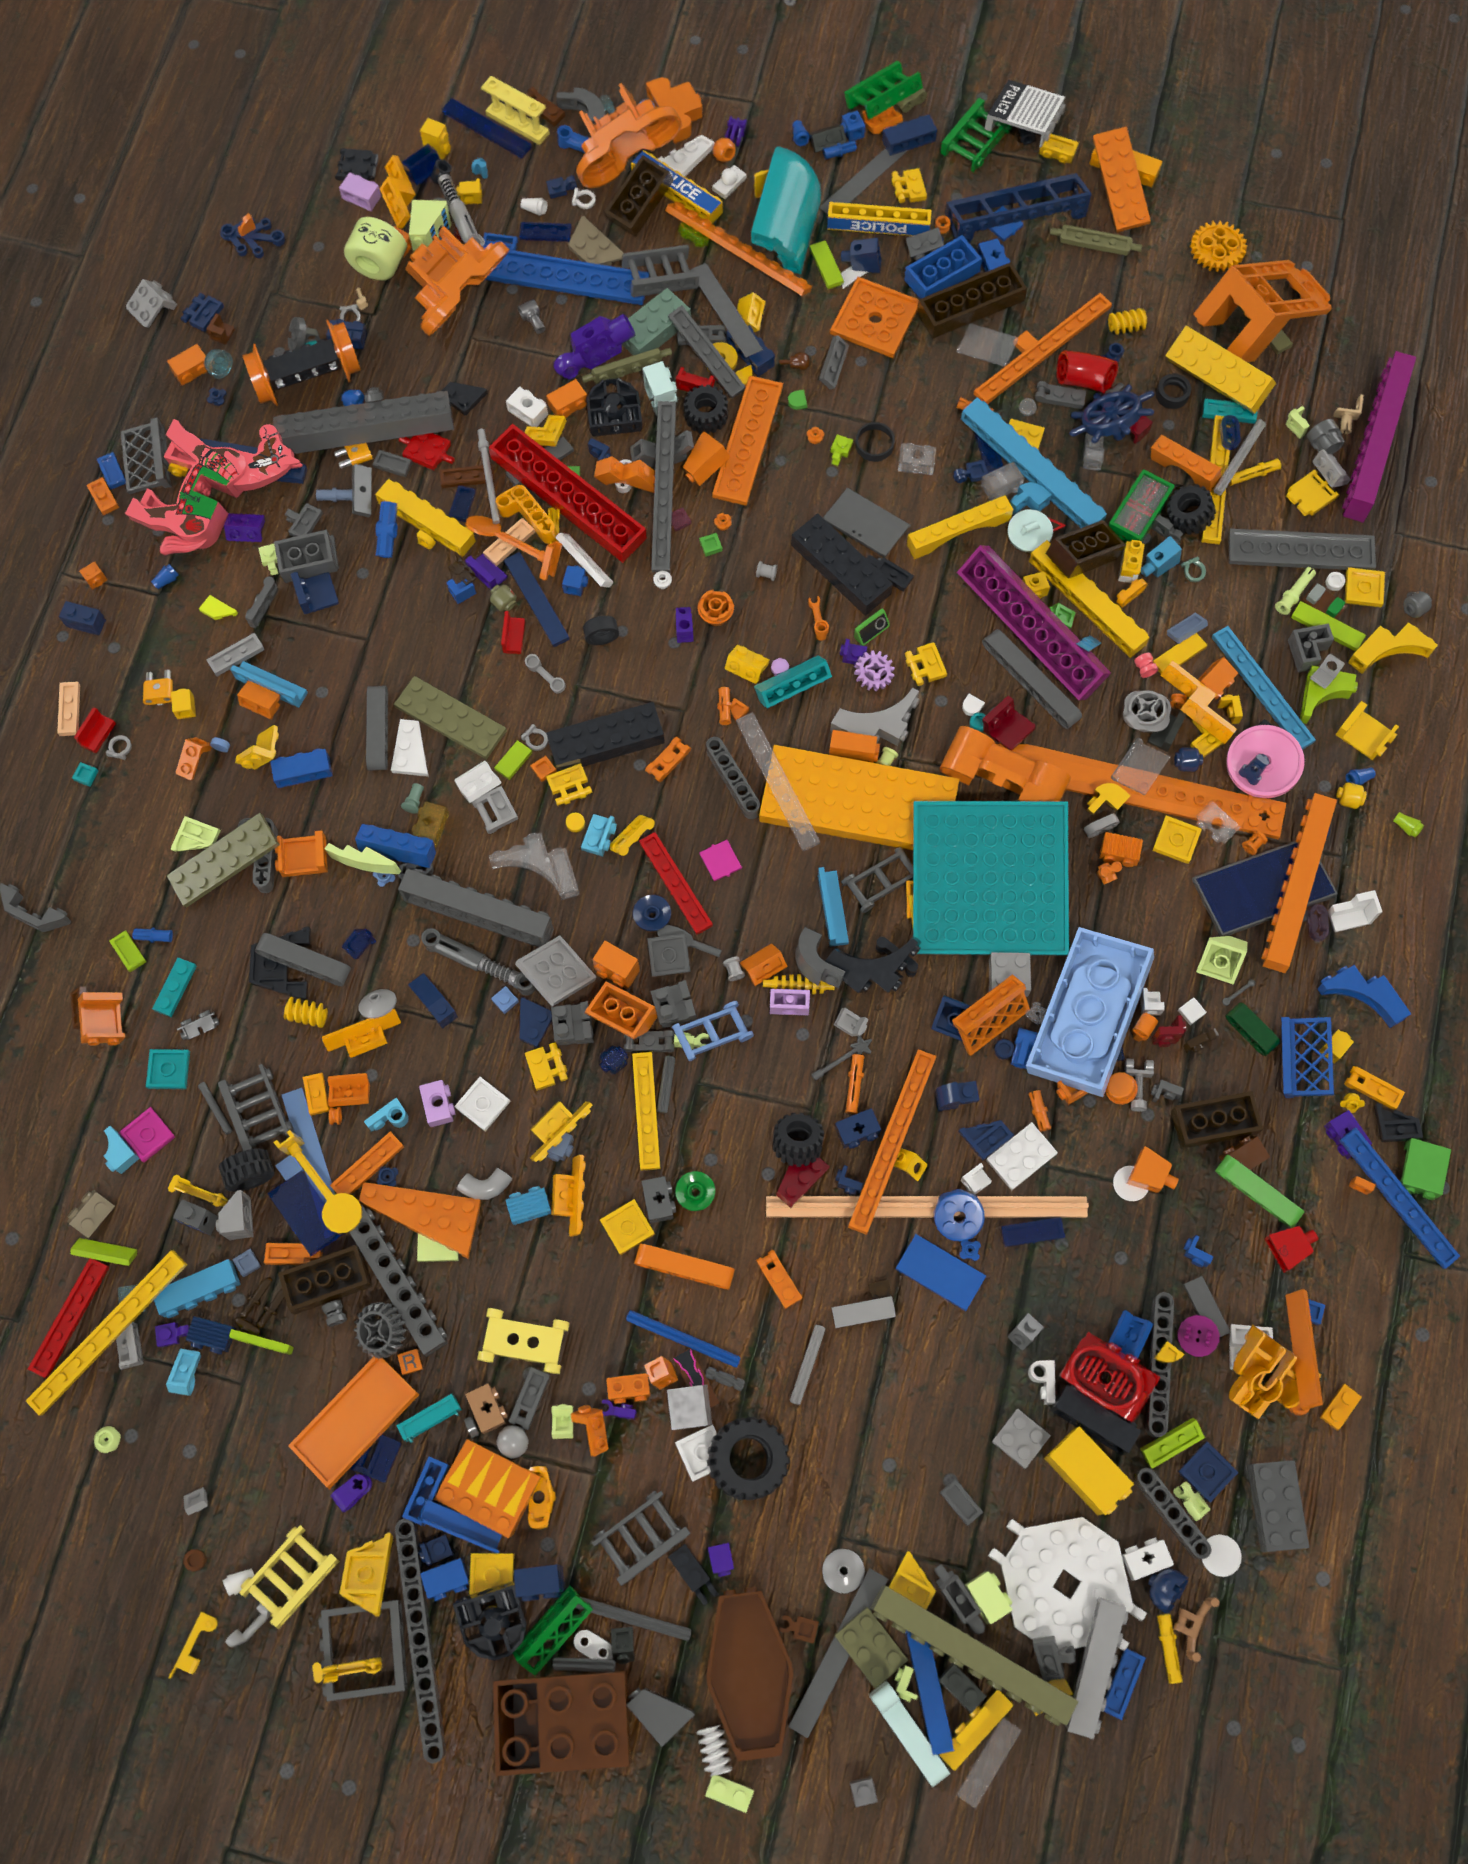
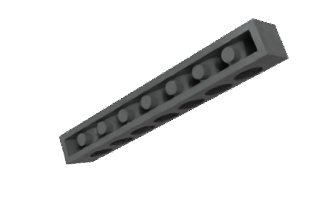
M361 1206V1221L354 1230L350 1231V1234L395 1308H398V1314H403L401 1318L406 1322L405 1325L424 1356L428 1357L448 1344L445 1340L448 1336L442 1326L438 1328L434 1321L437 1318L431 1309L427 1310L424 1306L426 1303L424 1296L421 1292L417 1294L415 1291L416 1283L410 1275L407 1277L404 1273L405 1265L400 1258L397 1260L393 1255L396 1251L390 1241L386 1243L383 1236L386 1234L381 1226H376L373 1222L375 1216L370 1208L366 1210ZM364 1225H370V1230L362 1234L361 1228ZM379 1241L380 1247L375 1251L371 1250L372 1243ZM390 1258V1264L387 1267H381L382 1260ZM400 1275V1282L392 1284V1277ZM410 1292V1299L405 1302L402 1301L403 1293ZM415 1309H421L420 1317L413 1319L412 1312ZM425 1326H431L432 1328L428 1336H423L422 1334Z

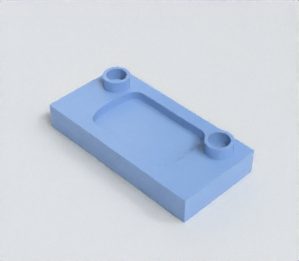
M1079 927L1026 1064L1028 1073L1054 1082L1061 1080L1064 1085L1103 1097L1153 963L1154 949Z

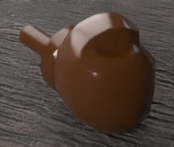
M798 352L794 356H790V360H779V364H790V368L805 371L809 367L810 359L806 353Z

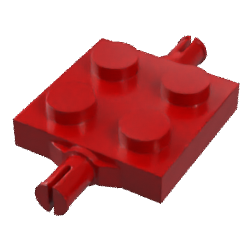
M434 433L416 435L412 438H399V442L407 445L402 452L404 458L411 459L413 462L433 471L442 461L453 464L455 461V457L446 454L451 446V441Z

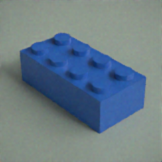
M961 235L907 266L904 280L921 299L961 283L979 273L982 258Z

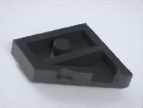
M449 382L441 390L442 392L448 391L451 406L465 416L488 394L485 388Z
M1375 1104L1374 1110L1381 1142L1408 1141L1411 1138L1421 1140L1423 1138L1418 1118L1404 1115L1397 1110H1388L1383 1108L1381 1104Z

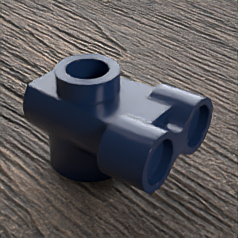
M1112 343L1108 352L1101 356L1119 362L1125 350L1121 344Z
M1264 754L1256 755L1252 761L1240 768L1238 771L1239 775L1247 778L1250 784L1257 785L1262 779L1261 774L1269 765V759Z

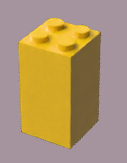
M1080 1426L1073 1429L1044 1458L1097 1516L1112 1513L1117 1508L1116 1502L1124 1500L1132 1492L1130 1488L1134 1483Z

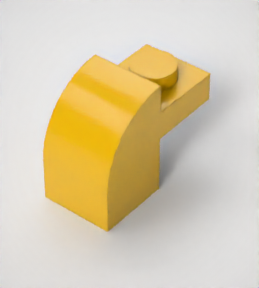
M1102 784L1094 790L1099 797L1094 796L1087 803L1089 806L1087 811L1093 815L1104 802L1117 811L1130 795L1116 784Z

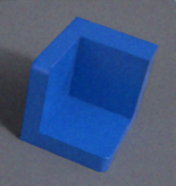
M453 579L446 582L448 590L457 604L476 594L473 583L466 585L462 581L456 584Z

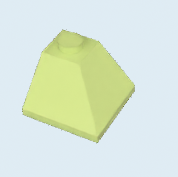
M1231 936L1209 938L1196 972L1234 985L1247 953L1248 942Z

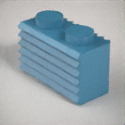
M540 1186L530 1188L528 1193L521 1195V1192L509 1195V1199H506V1204L513 1225L551 1214L550 1204L544 1188L540 1189Z

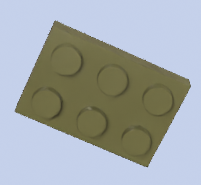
M868 1607L863 1609L834 1634L835 1638L875 1689L908 1661Z

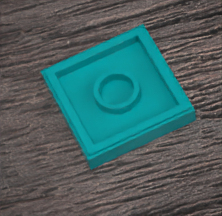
M150 1049L146 1088L187 1089L190 1051Z

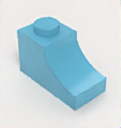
M109 1126L104 1130L109 1142L107 1153L104 1155L107 1160L105 1164L112 1172L116 1170L122 1174L140 1158L117 1130Z

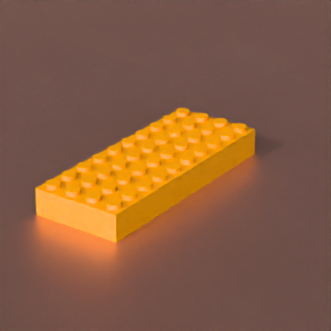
M774 745L759 820L768 824L913 850V802L955 801L959 779Z

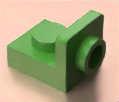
M1060 603L1048 607L1069 629L1072 627L1076 612Z

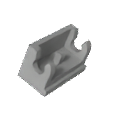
M132 1322L116 1339L120 1362L118 1364L121 1370L144 1364L138 1324Z

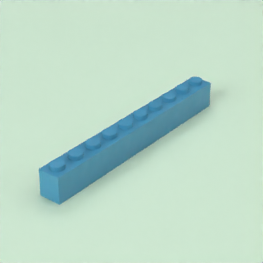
M977 397L962 411L961 420L1029 482L1040 484L1052 494L1050 501L1080 528L1105 520L1107 514L1103 507L1096 505L1088 494H1084L1075 482H1071L1066 477L1063 471L1055 468L1053 463L1049 459H1045L1036 447H1032L1024 436L1019 435L1010 424L1005 423L997 412H993L985 401H981Z

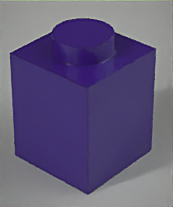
M729 1543L708 1547L713 1574L718 1573V1577L731 1575L730 1570L734 1569Z

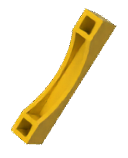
M1006 495L908 534L907 547L915 560L931 553L945 542L962 533L981 527H996L1010 521L1013 508Z

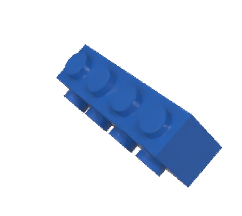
M362 824L355 838L358 851L363 852L368 847L388 859L430 868L436 855L434 841L429 838H421L409 833L404 834L392 829L378 828L374 825Z

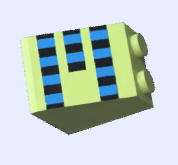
M412 200L409 237L414 252L421 244L428 247L433 242L434 235L441 240L442 238L438 234L443 226L448 230L451 227L447 201Z

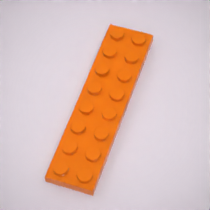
M749 375L726 449L730 458L720 468L712 498L747 506L781 396L783 383Z

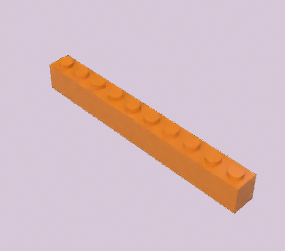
M1314 793L1312 799L1307 800L1305 810H1308L1307 815H1303L1300 826H1303L1302 832H1298L1295 842H1298V846L1293 848L1290 857L1293 859V863L1288 865L1286 875H1289L1287 881L1284 880L1281 891L1284 894L1283 897H1279L1276 905L1279 911L1278 914H1274L1271 922L1274 928L1273 931H1269L1266 939L1269 945L1268 948H1264L1261 959H1264L1263 967L1286 973L1290 967L1337 799Z

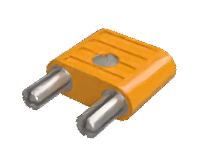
M366 443L344 446L345 448L334 452L336 458L345 454L349 456V459L339 462L340 468L349 465L353 466L354 464L358 465L373 459Z
M165 670L164 679L153 680V673L147 672L146 681L143 683V703L146 705H163V703L172 702L173 680L171 679V671Z

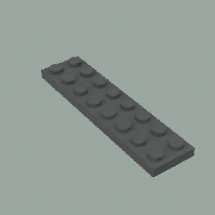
M1229 529L1228 532L1229 564L1347 570L1348 568L1376 569L1375 536L1249 529Z

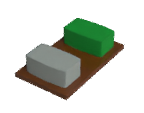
M1316 583L1301 599L1307 605L1336 620L1348 606L1345 604V601L1339 597L1336 598L1327 592L1326 588Z

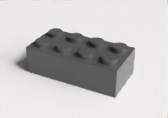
M1295 1460L1247 1465L1261 1552L1309 1548Z

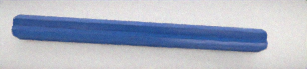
M630 1310L626 1317V1320L630 1323L733 1367L739 1365V1356Z

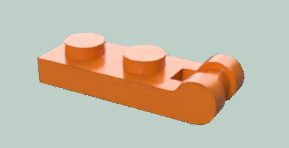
M774 1250L768 1252V1255L764 1258L756 1259L759 1268L785 1309L802 1299L801 1294ZM773 1262L775 1267L769 1270L766 1265Z

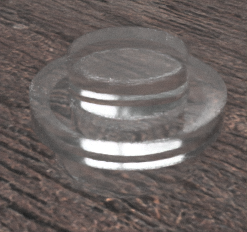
M1026 398L1020 402L1019 411L1021 414L1030 416L1036 412L1037 406L1034 400Z

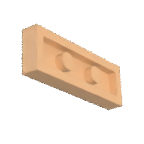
M521 518L505 533L525 542L535 533V529ZM498 538L483 554L490 562L498 566L517 548Z
M79 682L60 683L57 732L59 736L75 735L79 730Z

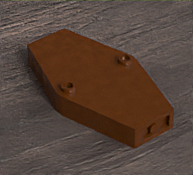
M757 1587L745 1588V1593L736 1594V1590L723 1591V1596H719L706 1674L707 1686L737 1761L782 1755L793 1680L792 1663L762 1591H757Z

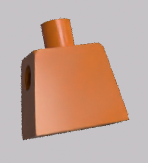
M1144 1146L1127 1184L1159 1193L1163 1185L1175 1189L1179 1178L1169 1174L1172 1167L1170 1162Z

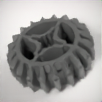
M378 1302L364 1307L362 1312L357 1314L359 1319L354 1321L357 1327L353 1330L357 1332V1336L354 1339H359L358 1346L363 1347V1353H368L369 1357L375 1356L378 1359L386 1358L398 1352V1349L403 1346L401 1341L406 1339L403 1336V1333L407 1331L403 1328L406 1322L401 1321L400 1318L403 1314H397L398 1308H392V1305L389 1303ZM375 1315H380L382 1317L381 1320L376 1319ZM379 1341H381V1342L384 1341L386 1344H385L384 1346H382V1345L378 1344V1342H379Z

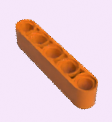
M639 1244L634 1262L635 1265L726 1290L730 1289L735 1269L646 1244Z

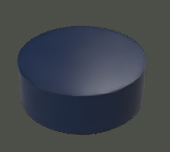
M1001 1039L996 1043L994 1053L998 1058L1005 1060L1013 1055L1014 1045L1010 1040Z

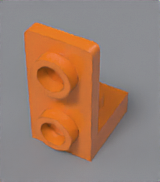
M197 737L186 739L176 774L188 780H193L201 754L211 751L210 743Z

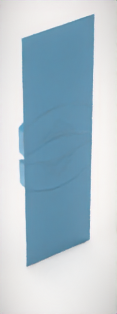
M1088 636L1076 644L1089 652L1100 645L1101 642L1092 636Z

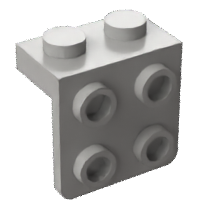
M142 279L128 301L126 308L144 327L148 328L162 307L174 310L177 304L172 300L173 297L169 293L161 289L162 286L158 282Z

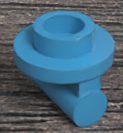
M479 158L472 163V172L475 175L480 174L482 178H487L488 172L485 160Z

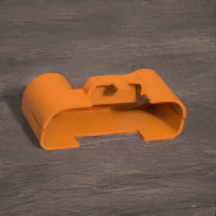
M966 726L959 727L939 769L946 776L958 778L959 782L968 786L975 775L992 782V784L1020 795L1019 801L1060 802L1071 780V776L1057 766L1044 761H1033L996 744L993 739L984 733Z

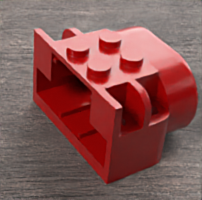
M1088 1332L1073 1351L1060 1376L1074 1385L1081 1393L1103 1407L1113 1410L1131 1422L1135 1421L1161 1377L1139 1364L1140 1359L1130 1353L1125 1355L1120 1352L1122 1348L1113 1342L1107 1344ZM1104 1371L1111 1374L1112 1379L1110 1383L1102 1381L1101 1374Z

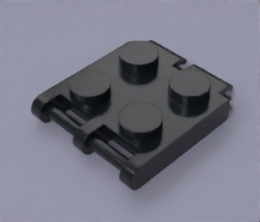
M340 149L341 158L337 164L339 168L338 173L335 174L336 180L344 181L349 173L359 175L368 181L375 180L379 159L378 154H373V151Z

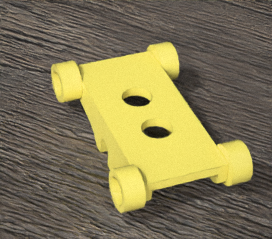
M493 1308L487 1309L486 1317L489 1318L483 1350L479 1351L477 1360L493 1363L495 1355L517 1360L522 1359L528 1362L544 1363V1372L560 1374L561 1365H558L564 1331H568L569 1322L554 1320L551 1328L502 1319L504 1311ZM512 1333L519 1336V1341L515 1345H510L507 1341L508 1336ZM531 1337L539 1339V1345L534 1349L528 1347V1340Z

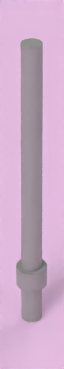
M479 429L478 448L482 455L493 524H499L500 519L488 454L489 443L486 440L485 430Z

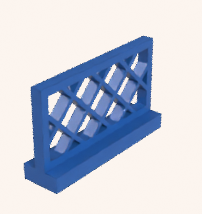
M1281 1017L1283 1091L1285 1098L1334 1095L1331 1017L1299 1019ZM1318 1023H1327V1030L1322 1035L1314 1029ZM1295 1024H1304L1308 1029L1300 1036L1295 1031ZM1310 1031H1313L1319 1037L1312 1045L1304 1039ZM1301 1040L1309 1046L1302 1055L1296 1051V1045ZM1321 1040L1328 1044V1049L1323 1054L1314 1048ZM1311 1050L1320 1056L1313 1064L1304 1058ZM1322 1059L1329 1066L1323 1073L1315 1067ZM1301 1060H1304L1310 1066L1303 1074L1296 1069V1065ZM1312 1069L1320 1074L1313 1083L1305 1077ZM1324 1078L1329 1082V1090H1320L1315 1085ZM1302 1079L1310 1084L1305 1091H1297V1084Z

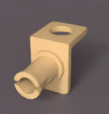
M1363 394L1357 399L1355 410L1337 408L1334 412L1333 417L1342 418L1340 427L1342 434L1344 430L1345 434H1350L1352 420H1357L1360 416Z

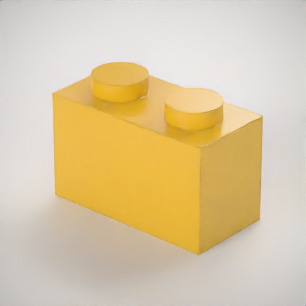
M427 118L420 130L425 154L443 160L451 149L446 125Z

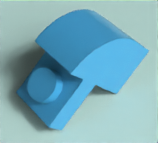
M1024 483L1019 486L1017 495L1010 501L1013 508L1012 514L1015 515L1026 505L1031 510L1041 511L1050 503L1052 494L1040 484Z

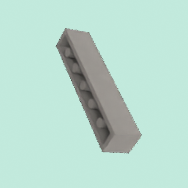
M1098 1597L1073 1698L1079 1702L1066 1726L1069 1732L1094 1739L1095 1733H1099L1101 1720H1098L1100 1711L1104 1712L1106 1707L1105 1691L1110 1689L1112 1677H1110L1111 1668H1115L1117 1663L1116 1648L1117 1646L1120 1647L1123 1634L1120 1633L1122 1624L1126 1625L1128 1619V1612H1126V1607L1123 1604Z

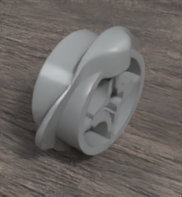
M1134 691L1125 699L1123 718L1126 724L1133 729L1142 732H1159L1166 729L1169 725L1171 705L1165 696L1154 691ZM1135 705L1138 706L1139 710L1136 715L1132 712ZM1158 708L1162 711L1159 718L1156 716Z

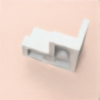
M1373 890L1356 894L1351 901L1332 905L1327 912L1334 931L1339 932L1372 924L1382 913V909L1376 892Z

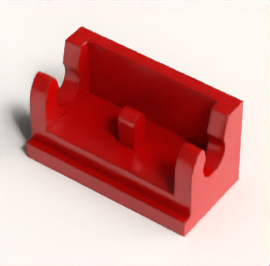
M684 367L680 368L676 377V389L692 392L694 387L699 388V385H703V387L710 385L713 388L715 384V376L711 375L708 379L686 373Z

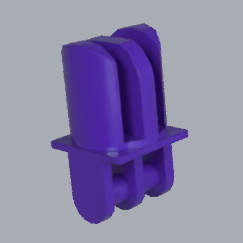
M730 116L725 138H730L734 145L736 142L737 147L740 146L741 139L744 137L747 119H733Z

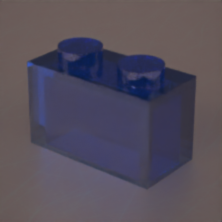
M426 144L401 163L408 178L416 185H419L430 177L437 160H440V157L432 146Z

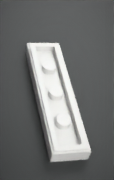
M559 533L556 536V539L562 543L564 548L601 587H611L613 581L569 534Z

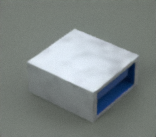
M707 1385L667 1390L672 1430L712 1425Z

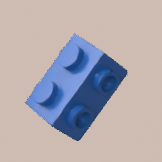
M1124 1310L1109 1342H1113L1121 1347L1122 1350L1120 1352L1127 1355L1130 1353L1138 1358L1154 1324L1148 1320L1135 1317Z

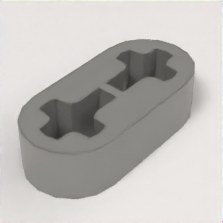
M1110 814L1087 825L1084 831L1088 838H1092L1114 828L1120 821L1116 814Z

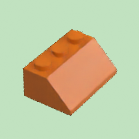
M607 981L585 1010V1014L633 1039L647 1033L658 1017L655 1006Z

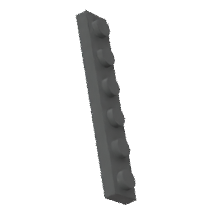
M681 305L668 315L669 320L711 374L715 376L714 378L728 396L733 399L744 391L745 385L685 308Z

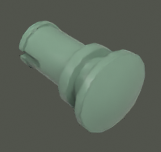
M414 783L409 796L401 804V808L412 814L418 813L419 799L424 787Z

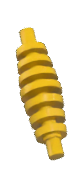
M797 974V981H793L794 975H789V981L786 980V975H782L781 980H778V976H774L772 980H763V987L772 989L789 988L790 990H793V988L796 990L812 989V995L816 994V989L820 990V994H824L826 990H835L834 986L823 981L819 985L812 983L806 977L804 981H801V974Z

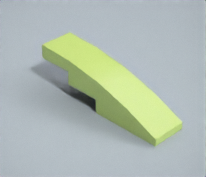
M328 843L324 848L332 859L354 868L384 874H400L401 872L394 861L368 847L363 852H360L349 845L344 850H341Z

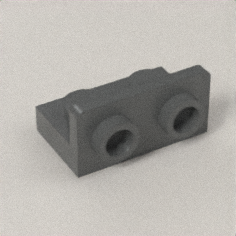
M939 227L906 238L911 259L916 261L944 246Z

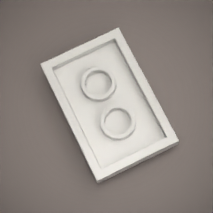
M1030 1123L990 1155L986 1161L1012 1191L1056 1156L1058 1152L1036 1126Z

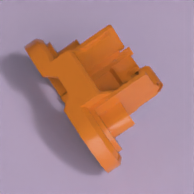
M622 83L619 84L621 89L619 92L625 102L618 106L617 110L610 115L607 114L599 120L593 117L596 122L595 125L588 114L581 110L579 113L591 135L582 144L585 155L580 160L576 169V174L581 184L587 188L603 186L617 178L625 170L628 158L641 149L653 151L670 142L679 133L682 125L676 110L671 107H654L651 100H645L637 105L631 93Z
M443 226L438 234L442 238L441 240L434 235V240L428 247L421 244L410 255L413 263L411 261L408 262L406 271L423 287L415 299L427 310L421 317L423 319L421 329L429 337L456 310V305L460 302L461 290L466 285H479L508 254L510 249L503 242L490 243L484 249L471 237L463 245Z

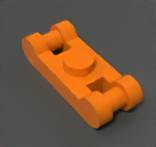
M675 737L668 747L645 769L648 774H653L658 782H662L691 750V747L687 744L684 745L678 737ZM676 748L680 750L678 754L673 752ZM660 766L663 770L659 771L657 768Z

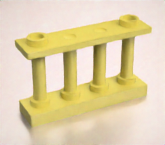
M493 76L489 77L481 87L483 91L491 94L492 104L486 109V115L541 145L549 135V129L539 123V116L546 109V106Z
M301 1525L298 1528L294 1527L287 1534L286 1537L288 1539L252 1579L249 1577L241 1585L242 1590L239 1592L244 1597L250 1593L271 1612L273 1619L270 1622L277 1629L281 1628L339 1563L332 1554L328 1557L326 1555L323 1556L302 1536L306 1530ZM295 1542L318 1563V1568L313 1574L311 1572L308 1573L287 1553ZM280 1559L302 1579L303 1585L298 1591L296 1589L293 1590L272 1570L273 1566ZM264 1576L287 1596L288 1602L283 1607L275 1605L256 1587Z

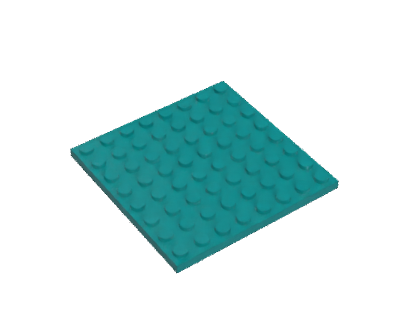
M913 802V937L918 938L922 942L919 945L921 949L917 954L990 955L991 952L1030 953V955L1069 954L1068 802Z

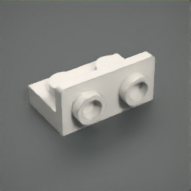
M483 761L455 779L460 792L469 803L501 784L500 779L491 770L486 761Z

